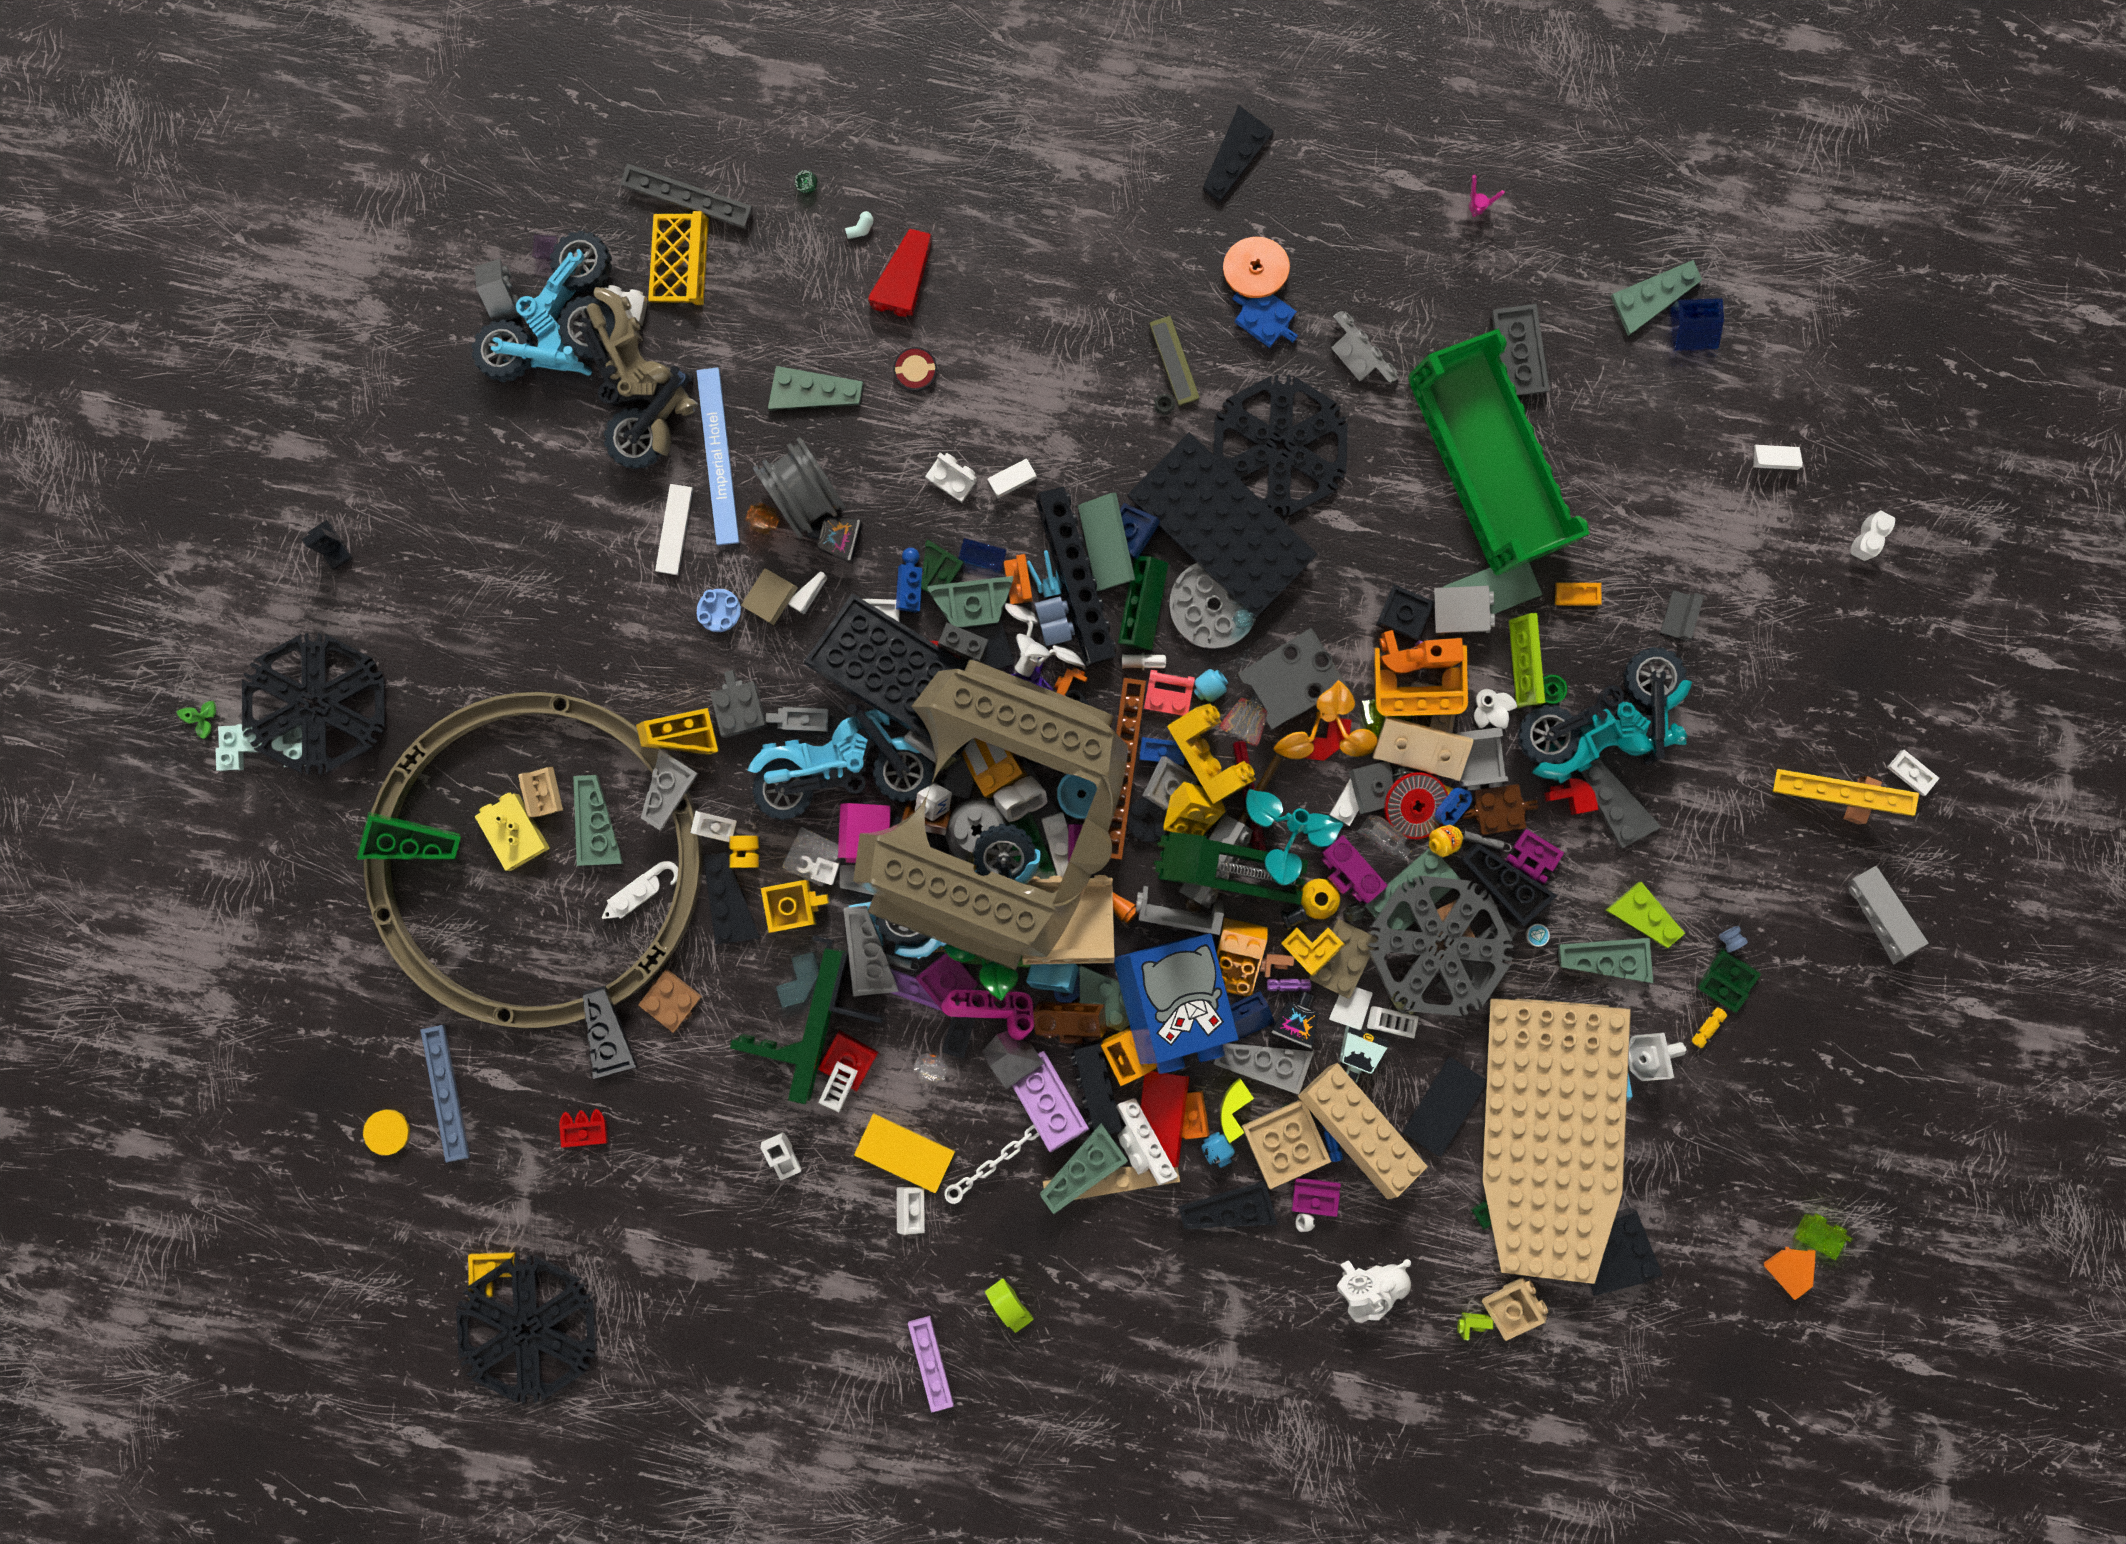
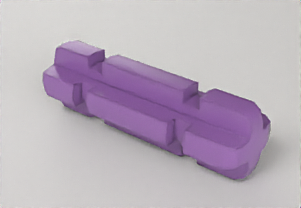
M1267 979V990H1301L1309 992L1311 990V981L1309 979H1301V981H1298V979Z

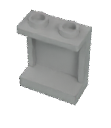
M1489 586L1434 588L1436 635L1465 632L1490 633L1491 627H1495V615L1490 614V605H1494V591H1489Z
M1502 727L1455 733L1473 739V745L1459 781L1460 787L1467 786L1468 791L1481 789L1480 785L1489 784V788L1502 787V782L1508 781V776H1505L1500 739L1503 736Z

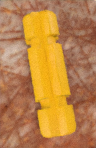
M1718 1007L1715 1008L1712 1012V1017H1709L1698 1030L1700 1033H1696L1692 1038L1693 1044L1703 1048L1707 1043L1706 1039L1711 1038L1720 1026L1719 1023L1723 1022L1727 1017L1726 1012Z

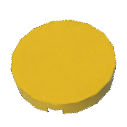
M385 1109L374 1113L368 1118L364 1125L363 1137L371 1151L379 1155H390L406 1146L410 1138V1126L407 1124L403 1114L395 1110Z

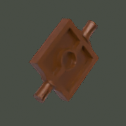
M1519 784L1473 791L1474 809L1466 810L1461 818L1462 820L1475 818L1479 824L1480 835L1525 829V810L1538 809V805L1529 806L1538 802L1536 799L1524 802L1521 797Z

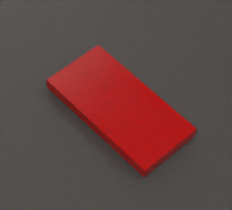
M1152 1070L1144 1075L1141 1109L1169 1161L1176 1168L1179 1167L1189 1076L1171 1073L1159 1074L1158 1071Z

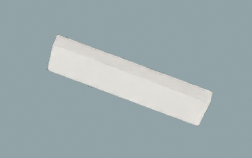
M670 484L656 572L679 575L693 494L692 487Z

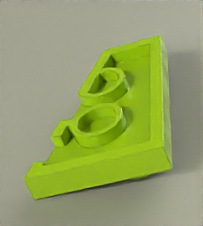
M1642 882L1634 885L1605 910L1665 948H1669L1685 934Z

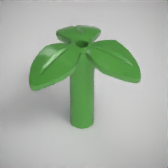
M214 701L205 702L201 706V713H198L195 708L191 707L177 711V715L186 723L198 722L195 730L200 738L204 739L210 734L211 724L205 719L215 716L216 705Z

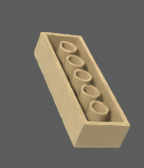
M1338 1063L1328 1066L1298 1095L1386 1199L1397 1198L1428 1167Z

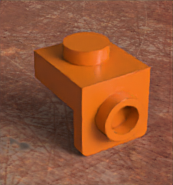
M1074 667L1072 670L1067 668L1064 677L1059 676L1054 686L1057 689L1056 693L1065 696L1073 679L1086 684L1088 678L1084 676L1085 672Z

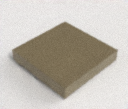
M765 568L741 606L774 625L798 587Z

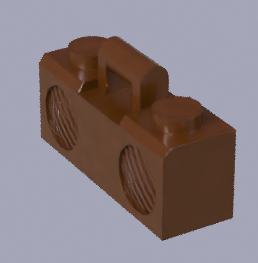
M1039 1001L1033 1011L1035 1034L1043 1035L1045 1038H1054L1059 1035L1060 1043L1083 1044L1084 1037L1091 1041L1102 1038L1107 1029L1104 1004Z

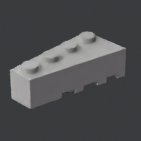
M1877 866L1853 878L1848 883L1851 895L1857 899L1893 965L1916 953L1928 944V941Z

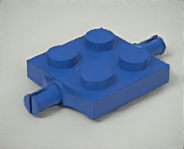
M1236 293L1232 300L1243 306L1241 313L1234 323L1270 348L1282 335L1292 343L1298 337L1297 334L1288 329L1289 322L1297 311L1275 295L1247 299L1243 295Z

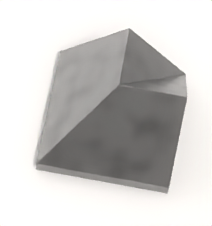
M1008 1031L997 1034L982 1051L990 1068L1006 1089L1044 1064L1027 1037L1022 1040H1014L1010 1037Z

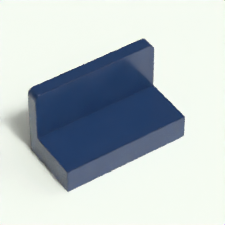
M1261 991L1230 1005L1239 1040L1275 1022Z

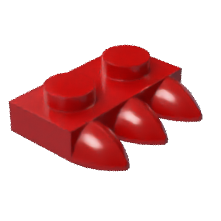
M598 1109L593 1111L590 1121L582 1110L578 1112L575 1123H573L572 1117L567 1112H564L559 1122L561 1148L608 1143L607 1123Z

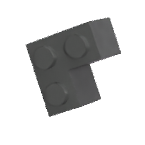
M501 259L475 267L477 291L491 320L500 322V320L508 321L519 317V313L516 310V303L519 298L517 294H512L511 289L513 287L510 281L512 276L508 266H503Z

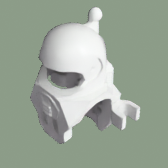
M1406 1259L1400 1265L1390 1264L1383 1267L1376 1265L1366 1271L1360 1268L1355 1271L1349 1261L1341 1264L1345 1272L1342 1273L1343 1278L1338 1283L1337 1288L1339 1293L1348 1301V1313L1355 1322L1363 1323L1367 1320H1380L1393 1307L1392 1305L1398 1298L1401 1300L1410 1292L1411 1281L1405 1270L1411 1265L1410 1260Z

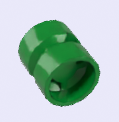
M1557 675L1543 677L1545 703L1539 705L1550 706L1561 702L1567 694L1566 682Z

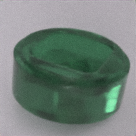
M802 170L796 175L795 187L798 191L810 194L816 189L818 181L814 173Z

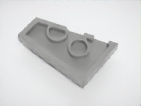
M659 749L641 819L658 830H662L698 773Z

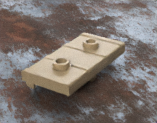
M1386 716L1373 753V759L1460 781L1473 745V739Z

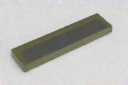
M1171 316L1150 322L1149 325L1178 407L1199 400L1200 397Z

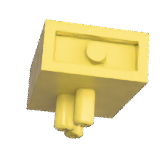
M510 792L499 798L500 802L495 805L488 804L479 809L480 813L475 816L505 871H512L550 849L533 818H528L525 804L520 795L511 794Z

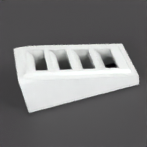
M819 572L792 596L788 605L805 614L826 582L827 576L823 572Z
M1372 1006L1367 1028L1414 1038L1419 1016ZM1388 1014H1389V1015H1391V1016H1390L1389 1025H1388V1028H1387V1027H1386V1023H1387V1018H1388ZM1397 1016H1398V1017H1400V1018H1399V1023H1398V1028H1397V1030H1395L1396 1021H1397ZM1407 1018L1409 1019L1407 1031L1404 1032L1405 1020Z
M837 1061L818 1103L840 1112L858 1071ZM839 1069L850 1074V1078L838 1074ZM835 1078L846 1082V1086L834 1081ZM832 1085L844 1090L843 1093L831 1089ZM830 1093L832 1095H835L839 1097L840 1100L837 1101L831 1097H828V1094Z

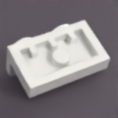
M939 453L938 459L925 478L962 503L977 482L974 476L975 472L967 466L962 468L956 464L957 460L950 454L946 453L944 456Z

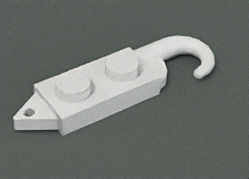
M663 861L655 865L607 900L608 904L602 919L615 917L622 919L656 894L660 889L657 875L665 869H670L674 873V878L671 881V885H674L677 882L678 867L670 861Z

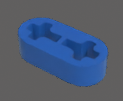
M1458 787L1454 788L1437 808L1435 813L1437 822L1445 826L1454 825L1472 802L1470 791ZM1460 794H1461V798L1463 799L1462 802H1459V801H1460V798H1459V795H1460ZM1446 811L1448 812V813H1447V815L1449 816L1448 819H1446V815H1445Z

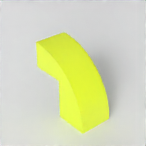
M1240 1078L1228 1088L1220 1108L1221 1127L1229 1143L1244 1134L1232 1113L1254 1099Z

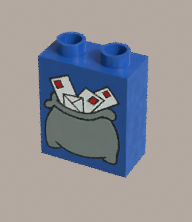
M1211 933L1192 936L1114 957V965L1140 1064H1156L1159 1074L1172 1072L1185 1067L1183 1060L1185 1055L1197 1052L1199 1062L1213 1060L1225 1056L1223 1044L1239 1040Z

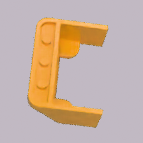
M1463 645L1464 661L1460 662V667L1449 668L1443 673L1442 686L1397 687L1396 675L1390 670H1380V648H1374V685L1378 712L1384 716L1446 715L1464 712L1468 706L1467 646Z

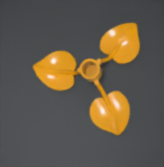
M1338 680L1317 699L1316 705L1319 712H1316V720L1311 736L1308 737L1305 732H1294L1281 739L1273 748L1276 753L1290 759L1307 757L1314 750L1312 741L1315 738L1320 718L1326 722L1336 719L1345 738L1340 742L1339 746L1346 755L1353 757L1368 755L1374 752L1378 741L1376 735L1367 729L1355 730L1350 735L1346 733L1339 714L1344 715L1351 712L1355 706V700L1350 690Z

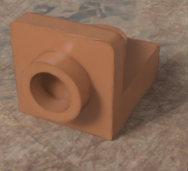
M1265 953V958H1262L1260 972H1263L1264 977H1270L1271 964H1274L1276 969H1287L1288 965L1293 966L1294 956Z

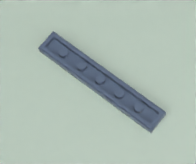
M445 1024L420 1029L445 1161L447 1163L469 1158L470 1154Z

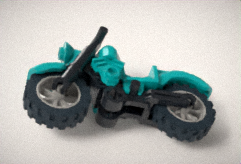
M1651 647L1640 651L1627 663L1623 673L1624 688L1627 689L1628 696L1632 697L1636 704H1641L1645 707L1647 715L1641 714L1629 699L1625 701L1622 689L1615 685L1608 686L1598 693L1596 705L1584 709L1576 716H1571L1568 710L1556 705H1544L1531 711L1520 724L1518 743L1522 748L1523 754L1527 755L1530 761L1538 763V766L1533 769L1532 773L1542 778L1554 779V781L1559 780L1562 783L1571 778L1572 775L1570 773L1576 769L1582 772L1591 767L1590 762L1597 759L1602 749L1607 746H1618L1621 750L1633 756H1640L1649 752V755L1643 759L1645 765H1651L1665 757L1664 747L1673 744L1686 745L1687 733L1682 726L1673 723L1668 730V711L1685 699L1692 684V681L1687 680L1685 676L1687 671L1682 665V660L1677 658L1674 652H1669L1665 648ZM1653 662L1662 664L1658 671H1655ZM1648 663L1651 674L1640 669ZM1665 667L1669 670L1670 675H1666V672L1663 671ZM1639 674L1645 676L1644 682L1641 684L1639 682ZM1665 679H1671L1669 688L1664 685ZM1612 695L1614 699L1608 701L1606 696ZM1546 719L1556 721L1555 725L1549 728ZM1542 721L1545 731L1535 728L1537 723ZM1533 732L1541 734L1542 738L1534 742ZM1559 737H1566L1561 742L1556 740ZM1540 742L1545 745L1542 749L1536 746Z

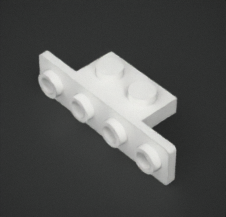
M1133 1098L1119 1103L1116 1107L1126 1127L1117 1136L1137 1174H1142L1150 1169L1158 1185L1176 1179L1178 1175L1137 1100Z

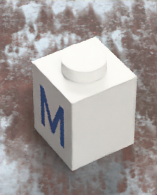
M933 783L917 793L915 811L927 796L925 817L931 821L937 819L949 811L952 792Z

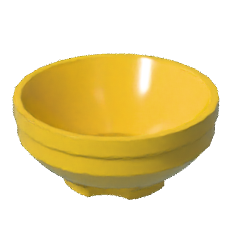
M1313 879L1307 882L1301 889L1303 891L1301 904L1309 917L1326 919L1337 911L1340 904V894L1332 882L1326 879ZM1319 892L1325 893L1328 897L1327 903L1323 906H1319L1315 902V896Z

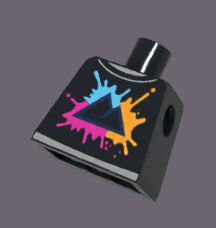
M825 517L822 527L811 524L813 531L811 533L808 532L807 537L819 540L817 548L820 551L853 564L863 523L859 519Z
M1301 992L1297 1004L1287 1000L1269 1032L1312 1049L1319 1016L1318 1012L1310 1009L1314 996Z

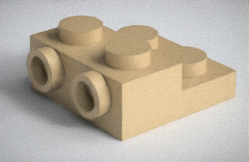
M1524 1276L1504 1285L1503 1289L1482 1300L1505 1341L1546 1322L1547 1306L1542 1300H1537L1534 1295L1536 1293L1534 1284L1530 1280L1526 1281Z

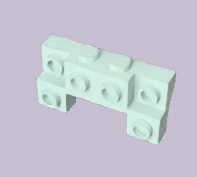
M242 724L218 726L219 748H216V771L244 770L243 752H257L254 750L256 747H252L250 744L256 739V735L245 737V731H242ZM302 725L275 739L272 742V748L276 751H283L284 755L292 759H299L302 756Z

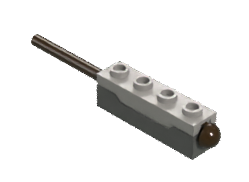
M1274 756L1255 791H1265L1283 760L1281 757ZM1246 806L1238 820L1223 814L1209 840L1242 847L1247 845L1253 830L1246 826L1249 819ZM1219 854V861L1236 864L1240 859ZM1219 862V863H1218L1217 869L1220 868V863H1222V862ZM1227 864L1224 866V871H1216L1215 877L1229 878V873L1226 871ZM1184 883L1179 892L1191 899V901L1186 899V908L1191 912H1197L1201 909L1202 905L1209 909L1211 904L1216 901L1220 889Z

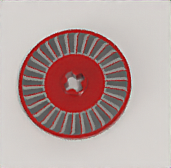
M1422 772L1410 773L1399 778L1390 787L1385 798L1384 812L1387 822L1409 839L1428 837L1433 830L1442 826V824L1437 822L1435 813L1448 796L1445 786L1434 776ZM1416 801L1421 803L1418 806V810L1413 808L1416 805Z

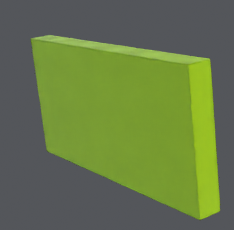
M1530 613L1509 620L1517 708L1545 703L1537 613Z

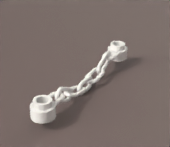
M1034 1124L1025 1131V1137L1019 1142L1012 1141L1001 1150V1156L995 1161L988 1160L978 1167L976 1175L971 1178L965 1177L957 1184L949 1185L945 1190V1199L952 1204L958 1203L962 1199L963 1194L972 1188L973 1181L977 1178H986L996 1170V1164L1001 1160H1009L1021 1149V1144L1026 1140L1037 1138L1040 1135L1039 1133H1036L1034 1136L1031 1133L1028 1134L1033 1128L1036 1129ZM1012 1145H1014V1148L1017 1149L1009 1156H1007L1008 1153L1004 1152L1007 1149H1009ZM990 1164L989 1167L992 1169L982 1175L983 1171L980 1170ZM967 1181L966 1185L969 1186L962 1190L960 1185ZM953 1189L957 1190L958 1196L952 1197L950 1191Z

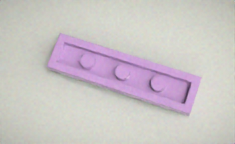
M927 1316L909 1321L908 1326L931 1413L953 1407L954 1403L931 1317Z

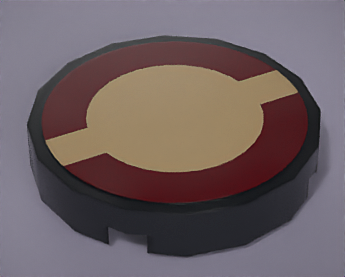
M911 347L898 354L894 361L893 372L896 381L901 387L908 391L920 392L929 388L935 381L938 368L935 358L929 351L920 347Z

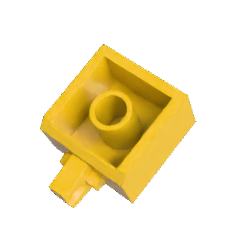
M809 880L761 888L769 933L816 924L815 912L819 911L818 905L829 903L828 894L816 896L815 891L811 892Z

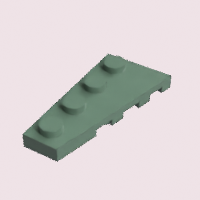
M598 775L573 776L577 866L623 864Z
M1102 1123L1040 1193L1041 1198L1053 1214L1128 1162Z

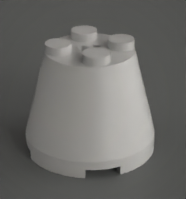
M984 798L969 799L959 804L951 812L946 831V840L950 850L959 859H966L974 864L975 842L980 835H972L974 831L971 827L973 825L979 826L981 824L983 826L981 828L982 831H987L993 825L995 827L999 826V824L1010 826L1008 820L995 806L994 801ZM997 844L991 847L992 849L998 850ZM987 853L990 860L996 857V855Z

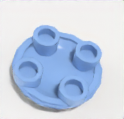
M725 589L706 590L697 605V618L706 629L712 632H723L731 629L737 623L740 617L741 606L737 597L730 591Z

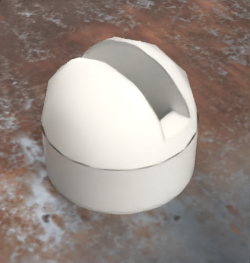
M1307 1213L1298 1214L1296 1217L1298 1231H1311L1315 1227L1313 1225L1314 1217Z

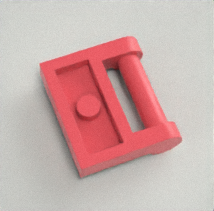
M1151 669L1144 709L1178 716L1187 714L1189 712L1195 677L1188 676V678L1157 673V670ZM1155 682L1183 686L1186 687L1185 693L1154 687Z

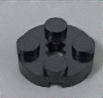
M1141 798L1133 803L1128 811L1127 827L1133 836L1141 841H1157L1162 835L1167 833L1163 827L1167 811L1147 798ZM1146 813H1151V817H1155V822H1152L1151 826H1147V823L1142 821V818L1146 817Z

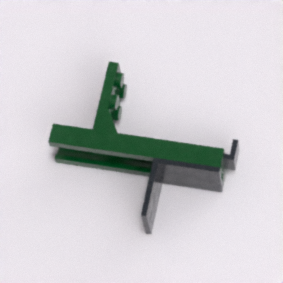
M813 935L812 940L827 943V946L824 949L802 1041L781 1047L777 1046L776 1041L764 1039V1041L760 1042L755 1040V1036L742 1034L732 1039L730 1049L796 1064L788 1101L805 1105L812 1097L832 1012L883 1023L886 1020V1016L839 1005L849 964L848 951L833 948L834 939Z

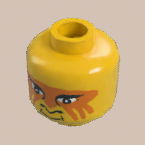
M1452 825L1441 826L1433 830L1429 835V848L1438 856L1445 857L1459 851L1462 846L1463 835L1457 827Z

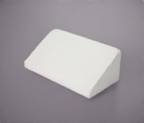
M1754 445L1753 467L1798 470L1802 467L1800 447Z
M1025 459L989 477L988 481L998 499L1037 479V476L1028 460Z
M923 1187L897 1188V1233L903 1235L925 1233Z

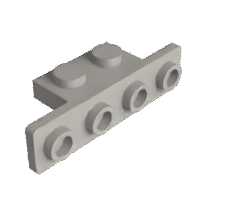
M1343 311L1337 312L1333 317L1347 333L1331 348L1359 381L1363 380L1377 367L1389 383L1396 381L1399 378L1396 375L1397 370L1392 364L1384 361L1382 352L1376 346H1372L1367 341L1368 336L1366 333L1356 328L1353 324V318L1348 313Z

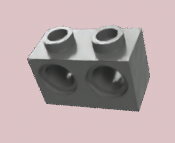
M946 623L938 641V646L945 651L968 661L974 660L977 662H981L988 645V639L949 623Z

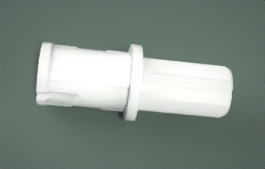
M1142 653V655L1122 654V669L1142 668L1144 670V668L1166 667L1165 655H1145V653Z

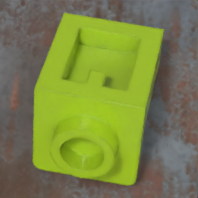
M1462 1313V1318L1458 1319L1457 1331L1463 1340L1469 1341L1470 1327L1474 1331L1485 1332L1486 1329H1493V1319L1489 1315Z

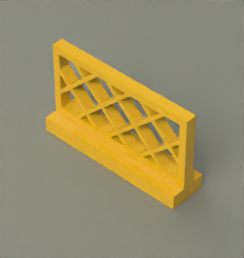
M693 211V214H654L649 302L704 305L709 218L702 211ZM660 220H668L672 224L664 233L659 230ZM684 220H691V227L683 233L678 226ZM677 229L682 236L672 244L667 237ZM666 240L671 247L661 255L658 252V246ZM687 240L689 250L682 255L676 248ZM675 250L681 258L671 266L665 259ZM664 261L669 269L660 277L657 274V267ZM685 261L688 265V271L681 277L675 270ZM674 272L679 280L670 288L664 280ZM663 283L668 291L663 296H655L656 288ZM684 283L687 287L686 296H677L674 291Z

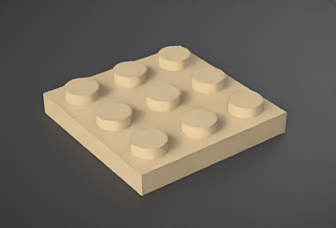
M1301 1099L1242 1125V1129L1268 1189L1277 1187L1331 1162L1310 1111Z

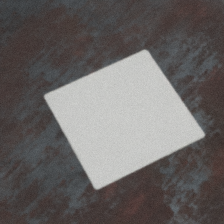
M1355 987L1350 999L1339 995L1329 1020L1361 1030L1373 993Z

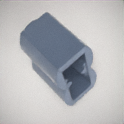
M1060 596L1035 603L1034 606L1046 648L1072 641L1071 636L1075 635L1072 622H1067L1066 614L1069 613L1066 600L1062 601Z

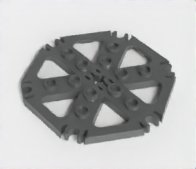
M1418 876L1420 880L1417 877L1412 878L1414 882L1413 888H1410L1407 882L1402 883L1403 890L1401 885H1398L1370 926V928H1376L1379 931L1373 930L1368 932V935H1374L1377 938L1376 943L1367 944L1370 948L1377 947V950H1368L1389 997L1392 998L1397 991L1398 994L1395 995L1394 1002H1398L1401 997L1405 998L1404 1009H1408L1413 1002L1412 1008L1409 1010L1410 1012L1461 1017V1013L1463 1015L1468 1014L1466 1009L1468 1004H1471L1474 1010H1478L1479 1005L1483 1007L1511 965L1502 963V961L1512 960V957L1504 955V950L1512 949L1513 945L1504 944L1503 942L1513 941L1491 895L1488 894L1483 901L1482 898L1486 896L1487 891L1483 890L1480 895L1474 892L1477 886L1476 883H1473L1467 889L1471 882L1469 880ZM1432 887L1454 888L1460 893L1459 898L1443 921L1429 894ZM1405 901L1420 932L1394 930L1388 927L1387 920L1399 902ZM1481 909L1486 910L1497 930V936L1494 939L1463 937V933L1478 911ZM1444 940L1443 946L1445 950L1436 952L1437 945L1435 942ZM1388 952L1419 955L1401 982L1393 980L1384 961V957ZM1461 960L1489 962L1494 965L1495 971L1482 990L1474 989ZM1437 971H1439L1452 998L1450 1005L1427 1004L1422 1000L1423 992Z

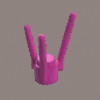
M1476 175L1472 176L1470 193L1472 200L1469 203V209L1473 217L1484 213L1488 206H1491L1493 202L1505 194V191L1502 190L1491 199H1488L1484 194H1477Z

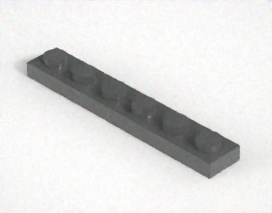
M627 164L620 182L623 188L691 211H702L708 217L744 229L747 227L753 210L751 205Z

